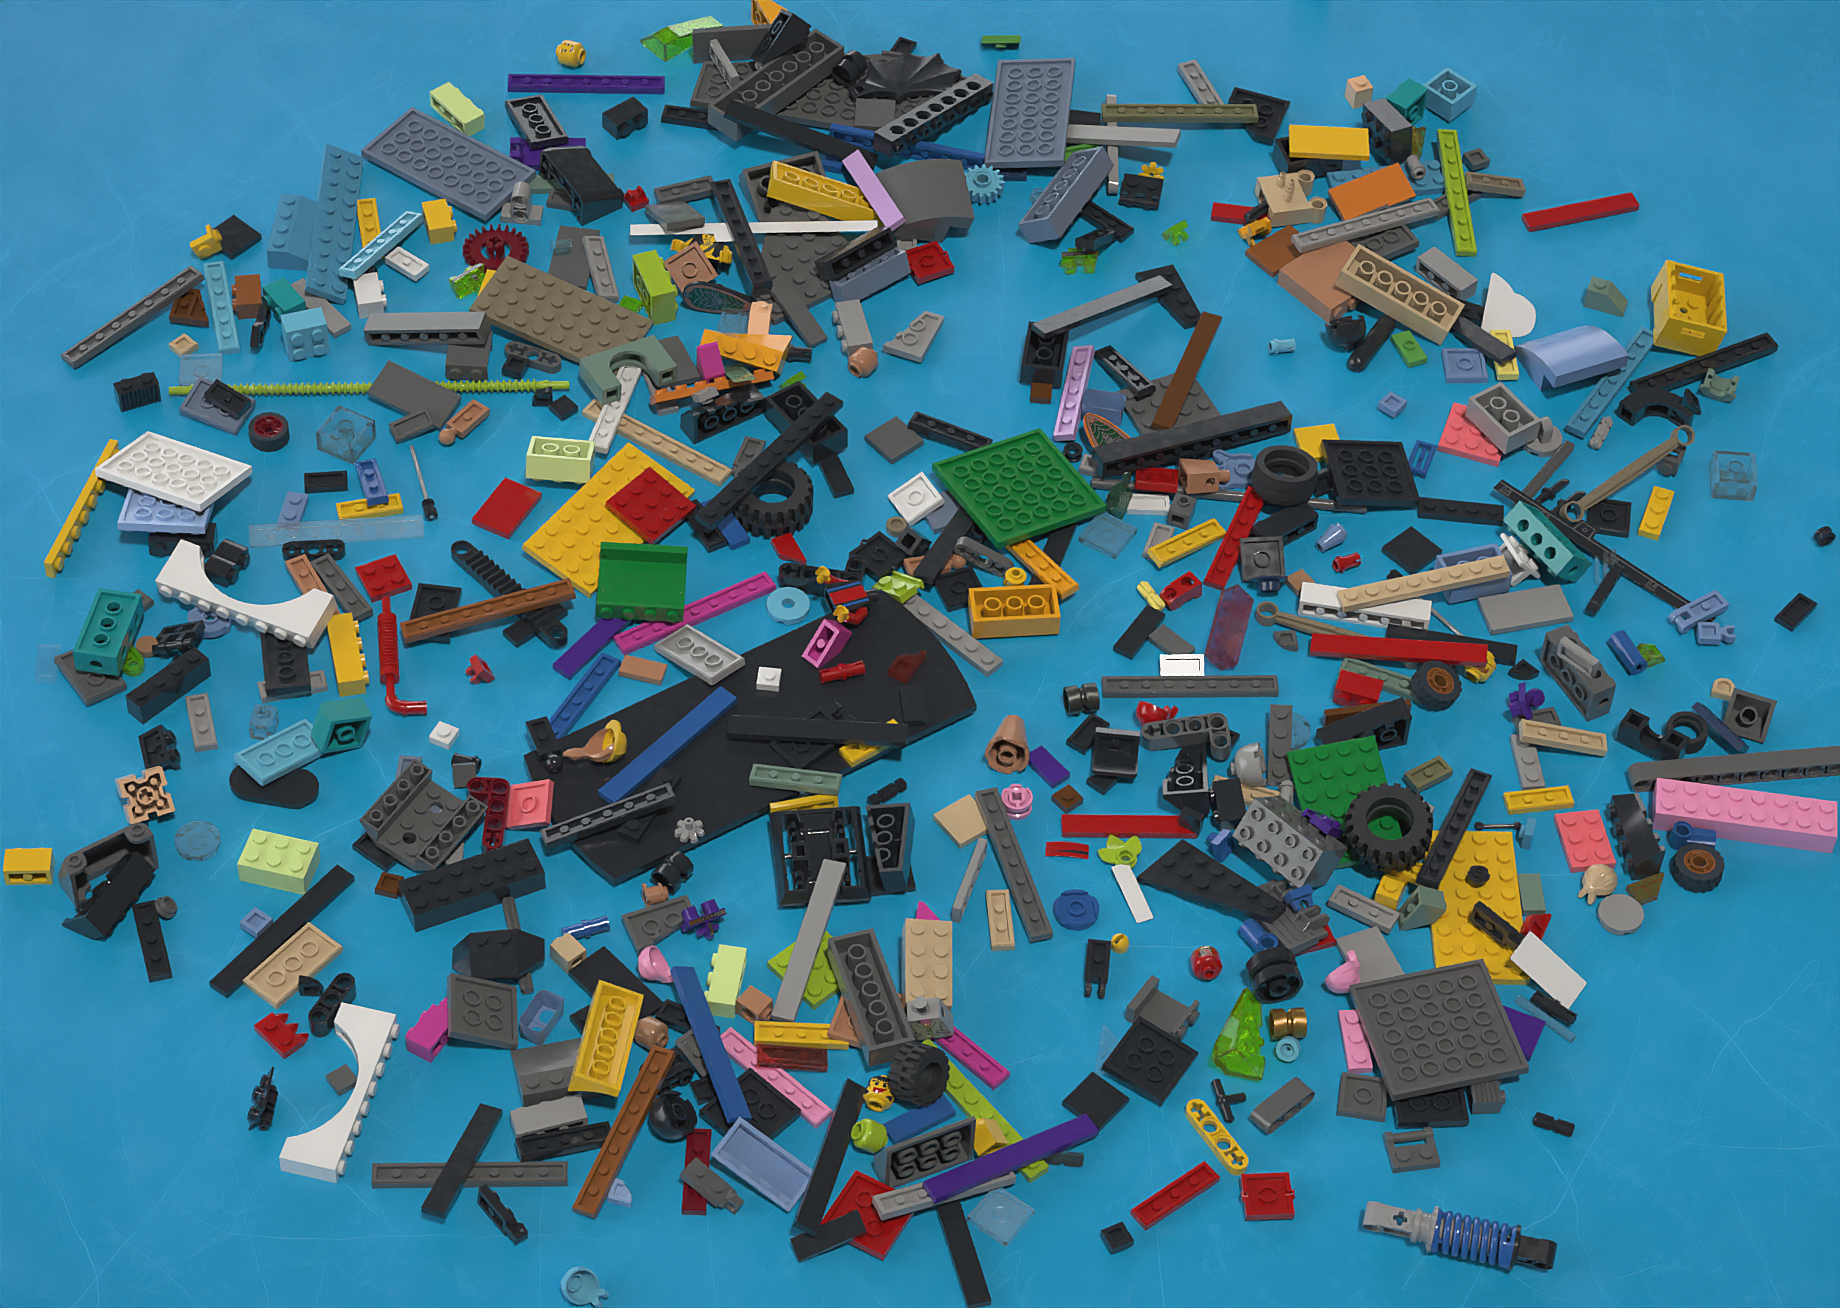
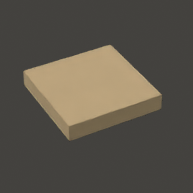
M970 794L933 814V820L960 849L988 833L978 804Z

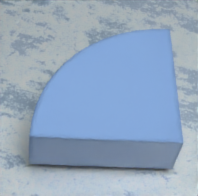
M616 1178L609 1191L607 1202L631 1208L632 1195L625 1183Z

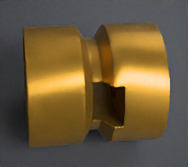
M1295 1007L1289 1009L1288 1012L1283 1008L1270 1009L1269 1030L1272 1040L1282 1039L1288 1036V1034L1294 1038H1305L1307 1035L1305 1009L1303 1007Z

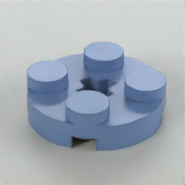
M194 605L195 608L191 612L189 610L188 623L203 620L206 627L199 639L218 637L230 632L233 619L222 618L212 611H203L196 605ZM208 616H212V618H214V619H213V620H207V619H208L207 617H208Z

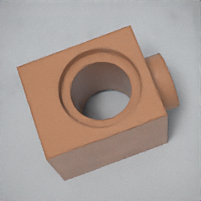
M750 985L736 1000V1014L753 1025L755 1021H769L771 1019L773 999Z

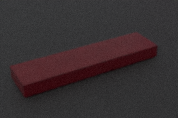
M693 1128L695 1130L687 1135L685 1168L695 1158H698L709 1168L712 1129ZM684 1181L682 1215L706 1216L707 1199Z

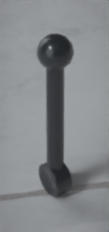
M1476 822L1474 829L1476 831L1493 828H1514L1515 830H1520L1521 823L1483 824L1482 822Z

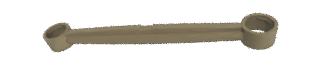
M1687 425L1675 428L1668 440L1618 471L1578 502L1571 501L1564 504L1559 512L1560 517L1570 524L1580 521L1584 516V511L1634 480L1676 448H1684L1692 444L1695 439L1693 429ZM1679 430H1683L1687 434V443H1682L1678 439ZM1568 506L1576 509V520L1568 517L1566 512Z
M1269 601L1261 602L1257 606L1256 621L1263 626H1272L1275 623H1279L1309 634L1320 633L1370 637L1312 619L1280 612L1277 605ZM1268 611L1271 612L1273 615L1264 616L1261 614V612ZM1402 661L1403 665L1409 669H1418L1423 665V663Z

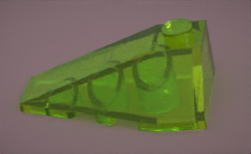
M707 16L656 30L640 39V43L661 60L667 62L692 47V29L723 27V25L712 16Z
M1247 987L1241 992L1214 1044L1211 1059L1215 1066L1219 1067L1225 1075L1260 1081L1263 1079L1265 1069V1057L1261 1056L1260 1048L1264 1046V1039L1260 1037L1259 1027L1263 1026L1261 1002L1257 1001L1254 994Z

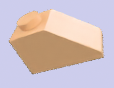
M764 301L752 302L747 334H770L773 304Z

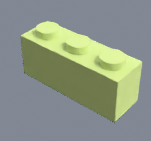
M450 82L430 91L431 107L456 130L471 136L485 129L484 112L478 109L469 98H466Z
M719 944L718 952L713 953L711 967H714V970L709 972L707 986H710L709 991L704 992L713 1016L735 1019L736 1000L740 996L747 963V948Z

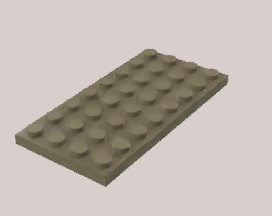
M510 256L504 259L469 308V312L486 311L490 324L577 363H580L581 358L645 338L654 324V321ZM620 367L613 371L615 376H617Z

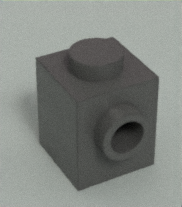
M1176 493L1168 512L1167 525L1188 530L1195 514L1197 498Z

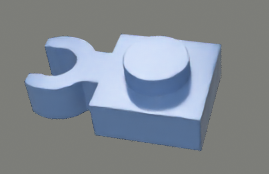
M1697 622L1698 644L1720 645L1721 640L1727 643H1734L1736 635L1733 634L1735 626L1726 625L1720 627L1717 622Z

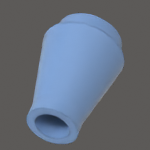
M1339 523L1331 525L1321 538L1315 542V545L1319 551L1324 552L1343 543L1347 537V532Z

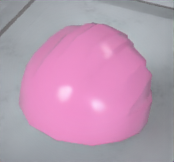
M654 945L644 948L638 957L640 975L647 980H658L662 983L674 982L670 973L671 970L661 951Z
M1354 950L1348 951L1349 957H1346V963L1331 972L1325 979V985L1334 993H1349V985L1360 983V963Z

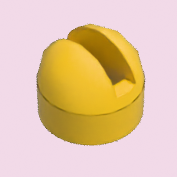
M1117 933L1111 939V950L1118 954L1125 953L1129 948V939L1125 934Z

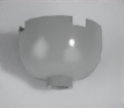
M1260 742L1248 744L1240 748L1235 754V762L1231 763L1232 775H1237L1240 778V782L1249 787L1267 786V778L1263 779L1262 775L1267 770Z

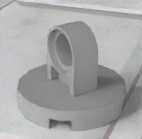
M1545 416L1539 418L1541 424L1538 437L1522 445V448L1527 453L1531 454L1533 452L1539 454L1538 457L1542 458L1552 456L1561 446L1563 438L1557 427L1552 425L1550 418Z

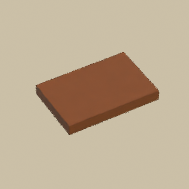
M1289 224L1245 251V256L1273 278L1279 274V269L1306 252L1300 253L1292 243L1291 236L1300 232Z

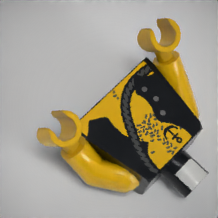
M696 234L694 238L686 242L678 239H673L670 250L677 252L697 241L718 275H721L723 262L731 263L733 261L730 248L725 245V242H716L714 234Z

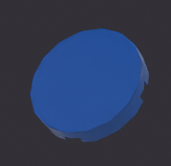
M1067 890L1061 893V896L1054 901L1053 914L1055 920L1062 927L1075 931L1085 930L1093 926L1097 921L1099 904L1094 896L1092 898L1084 890Z

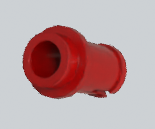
M1357 552L1343 557L1336 556L1332 561V565L1336 572L1342 573L1345 569L1360 566L1361 561L1356 560H1360L1361 557Z

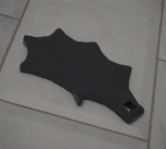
M904 52L890 62L868 61V71L865 78L850 86L848 92L855 101L856 98L890 97L895 99L896 104H899L904 99L910 97L939 95L951 88L952 82L961 77L962 70L946 65L942 61L940 53L919 58Z

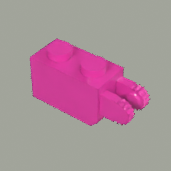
M447 997L438 1006L432 1004L427 1011L425 1010L421 1014L419 1022L414 1028L411 1027L405 1037L407 1051L430 1063L451 1039V1037H448Z

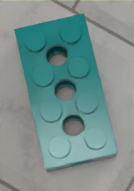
M1519 501L1503 519L1508 525V531L1515 536L1518 535L1522 539L1520 543L1528 550L1532 549L1535 552L1533 556L1542 564L1545 563L1548 566V572L1554 577L1559 576L1564 581L1570 580L1576 583L1592 565L1539 509Z
M98 588L73 649L75 670L115 676L120 675L144 614L142 594Z

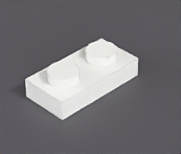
M399 246L385 257L387 265L414 281H417L429 271V264Z

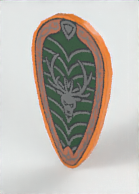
M1087 413L1083 418L1084 429L1092 447L1130 438L1116 425L1099 415ZM1135 471L1128 472V473H1124V474H1120V475H1129V474H1131V473H1133V472H1135Z

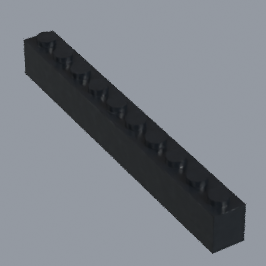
M1277 401L1093 447L1091 464L1099 476L1104 479L1290 432L1293 415L1282 401Z

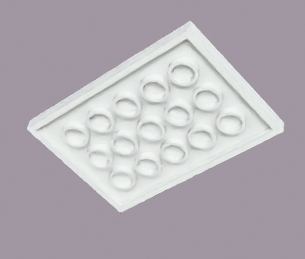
M147 431L95 468V474L97 477L107 481H112L124 487H129L201 512L251 475L252 466Z

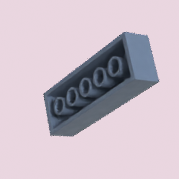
M1103 146L1073 152L1066 160L1064 166L1060 168L1018 224L1029 243H1042L1051 239L1058 240L1064 235L1065 230L1073 223L1074 218L1082 211L1083 206L1091 199L1092 194L1100 187L1101 182L1109 175V171L1114 166Z

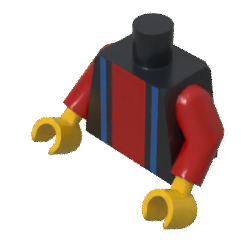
M820 566L815 572L818 575L817 582L820 584L825 583L824 599L834 620L843 626L849 624L859 625L870 614V603L879 601L876 588L865 591L859 580L838 579L832 576L830 571L824 566Z

